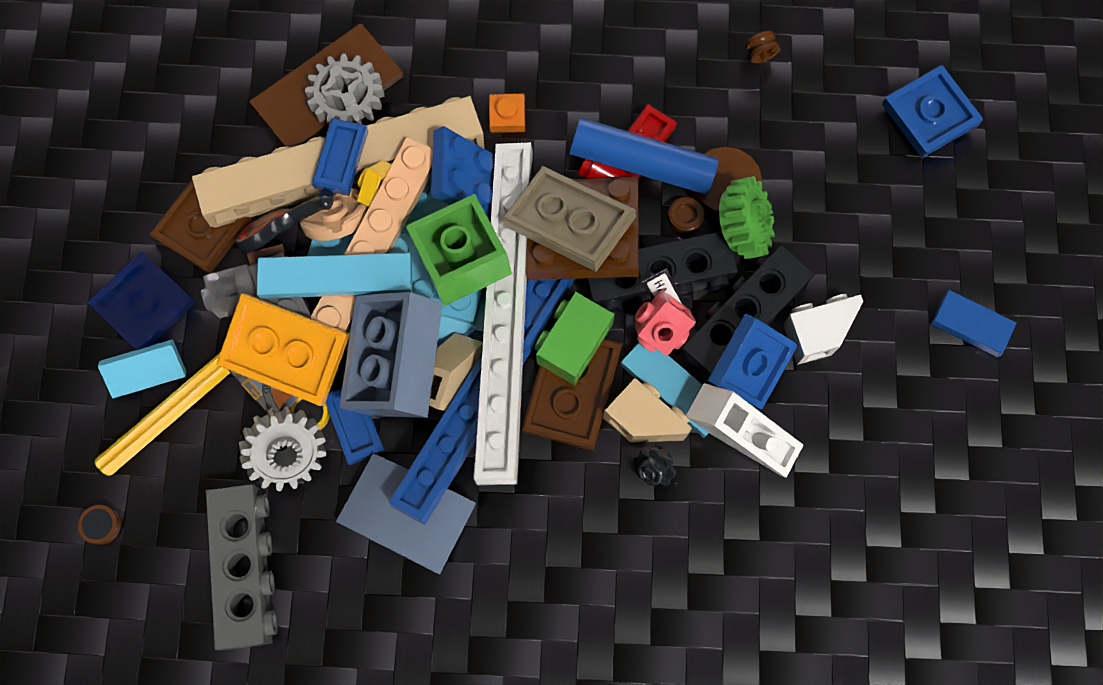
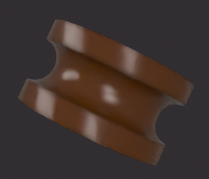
M772 31L758 33L746 42L745 47L748 52H751L750 59L752 63L765 62L779 53L780 46L777 42H774L776 37Z

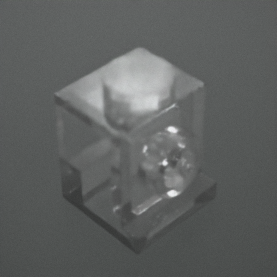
M247 264L203 276L206 289L201 290L204 305L208 311L212 310L219 318L235 313L241 293H247L259 298ZM238 292L237 296L228 298L231 293Z

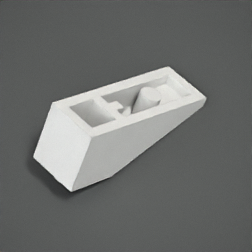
M703 384L686 417L711 435L785 478L803 447L802 443L736 393L709 384Z

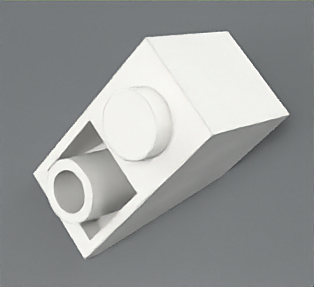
M840 294L826 300L825 305L813 308V305L809 303L791 310L792 314L789 315L783 326L788 339L798 344L793 353L797 365L831 356L841 346L863 303L861 295L848 298L847 294Z

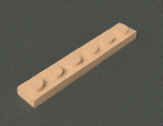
M406 137L344 255L391 253L432 175L433 148ZM358 295L322 296L310 318L349 333L352 326L355 298Z

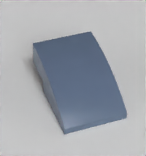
M372 454L336 522L440 574L476 503L447 489L424 525L392 508L388 503L409 470L376 454Z

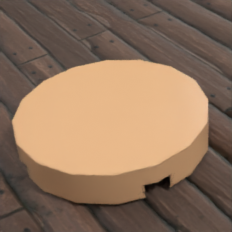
M352 188L349 196L336 193L330 210H322L301 220L300 225L306 237L318 241H329L342 238L357 231L369 209L368 206L357 201L360 190Z

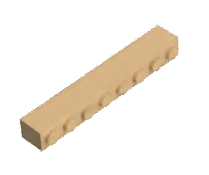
M471 97L450 98L441 105L430 108L419 107L412 110L409 114L396 118L384 117L376 121L375 124L368 125V135L352 187L358 186L359 177L366 167L369 168L381 160L393 164L406 137L433 148V131L442 126L484 148L483 131ZM315 137L306 144L292 148L280 147L271 154L261 157H246L239 160L237 164L223 168L211 167L204 170L202 174L192 176L202 215L210 227L216 228L233 223L238 218L247 216L250 218L316 197L323 190L314 189L312 181L325 137Z

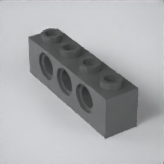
M253 484L206 490L215 650H230L273 644L272 635L277 633V616L274 610H270L269 595L274 594L275 582L272 571H268L267 555L272 553L271 536L269 532H265L264 517L269 516L267 494H262V489ZM246 518L248 530L242 537L236 538L233 531L234 525L238 520ZM248 556L251 561L250 571L245 576L239 577L236 572V564L242 557ZM249 595L253 600L254 607L248 616L243 617L239 613L238 605L244 596Z

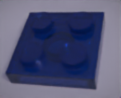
M141 252L87 303L130 345L139 350L151 346L196 302L151 259Z

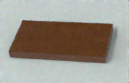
M361 23L249 101L253 109L284 147L292 148L306 144L310 139L322 136L329 129L327 119L320 123L315 112H311L307 103L309 99L305 92V88L311 86L308 76H317L319 74L316 68L317 64L327 67L329 65L328 57L331 56L335 62H339L341 55L346 54L348 61L352 62L358 55L363 65L368 62L372 63L374 73L378 72L380 75L383 90H386L403 78L402 70Z

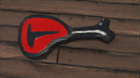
M324 189L316 197L292 209L275 210L253 220L236 237L238 246L245 254L261 248L278 234L291 228L296 222L322 210H330L334 202V194L332 191Z

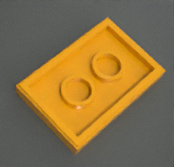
M241 293L216 365L316 405L323 406L327 400L350 333L247 293Z

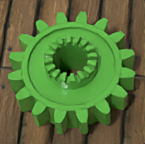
M754 176L732 180L731 186H728L722 194L719 205V218L724 238L733 251L738 252L739 255H744V259L768 255V249L773 247L770 237L775 236L772 230L774 216H770L773 211L771 210L772 205L767 200L768 193L767 191H762V182H756Z

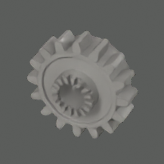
M284 407L282 411L274 412L272 408L268 409V414L262 418L255 416L253 418L255 424L251 428H244L243 430L247 441H241L238 445L242 454L240 456L243 469H247L249 479L253 481L259 478L261 487L264 489L271 482H274L277 491H281L284 483L287 482L290 483L293 489H296L298 487L297 479L301 477L308 482L312 480L309 470H320L322 466L317 457L326 456V450L322 444L326 440L322 431L318 430L319 427L314 418L307 420L305 412L301 409L296 414L292 413L289 407ZM285 445H287L288 447L286 450L283 451L276 450H279L280 446L285 447Z

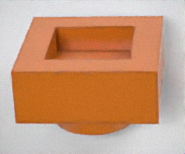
M524 94L490 95V133L525 132Z

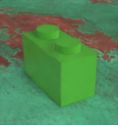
M575 292L570 301L564 299L554 315V319L557 320L556 324L550 332L544 330L535 344L534 349L538 351L536 354L537 364L575 386L612 327L615 314Z

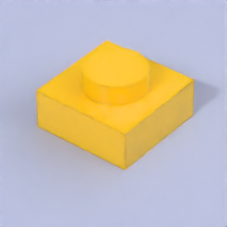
M381 160L363 170L358 180V187L361 188L357 199L358 202L370 207L392 164Z

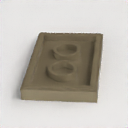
M542 166L502 217V222L505 227L597 272L636 218V209Z

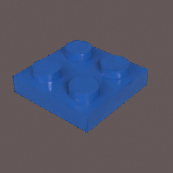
M943 65L888 95L882 102L883 107L921 158L972 130L983 121L982 116Z
M445 126L434 130L431 196L448 205H452L475 194L488 219L491 218L493 154Z
M745 313L708 381L720 388L733 391L746 402L762 410L798 344L760 320Z

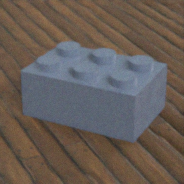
M412 292L356 296L339 409L370 416H428L443 303Z

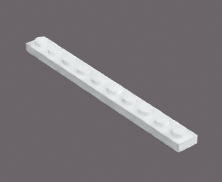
M531 143L496 144L491 225L507 253L512 275L488 285L486 289L474 480L477 485L517 484L527 282V237L505 227L502 217L531 181L533 155Z

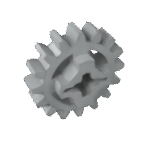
M342 54L339 62H335L330 56L328 57L329 65L327 67L320 64L316 65L319 74L317 76H308L311 86L306 87L305 92L309 99L307 103L311 112H315L320 123L327 119V123L330 125L332 118L362 124L361 119L364 117L371 121L374 120L372 109L381 110L382 105L379 98L384 97V90L381 85L380 75L378 72L374 73L372 63L368 62L363 65L358 55L350 62L346 54Z

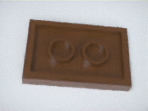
M604 339L575 386L540 365L523 422L522 432L594 451L622 344Z

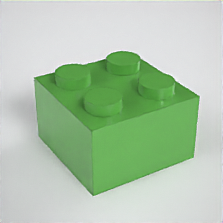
M475 194L406 225L413 245L444 306L512 275L507 253Z

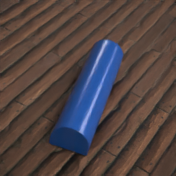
M581 117L579 118L569 153L706 195L714 181L719 161L718 158Z

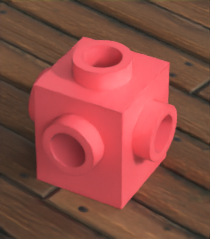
M661 289L651 302H645L638 309L634 325L638 334L637 340L642 346L651 352H655L657 349L668 356L674 348L679 349L686 342L689 330L696 321L690 309Z

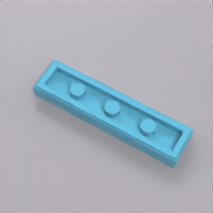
M411 253L258 258L257 295L260 299L412 292Z

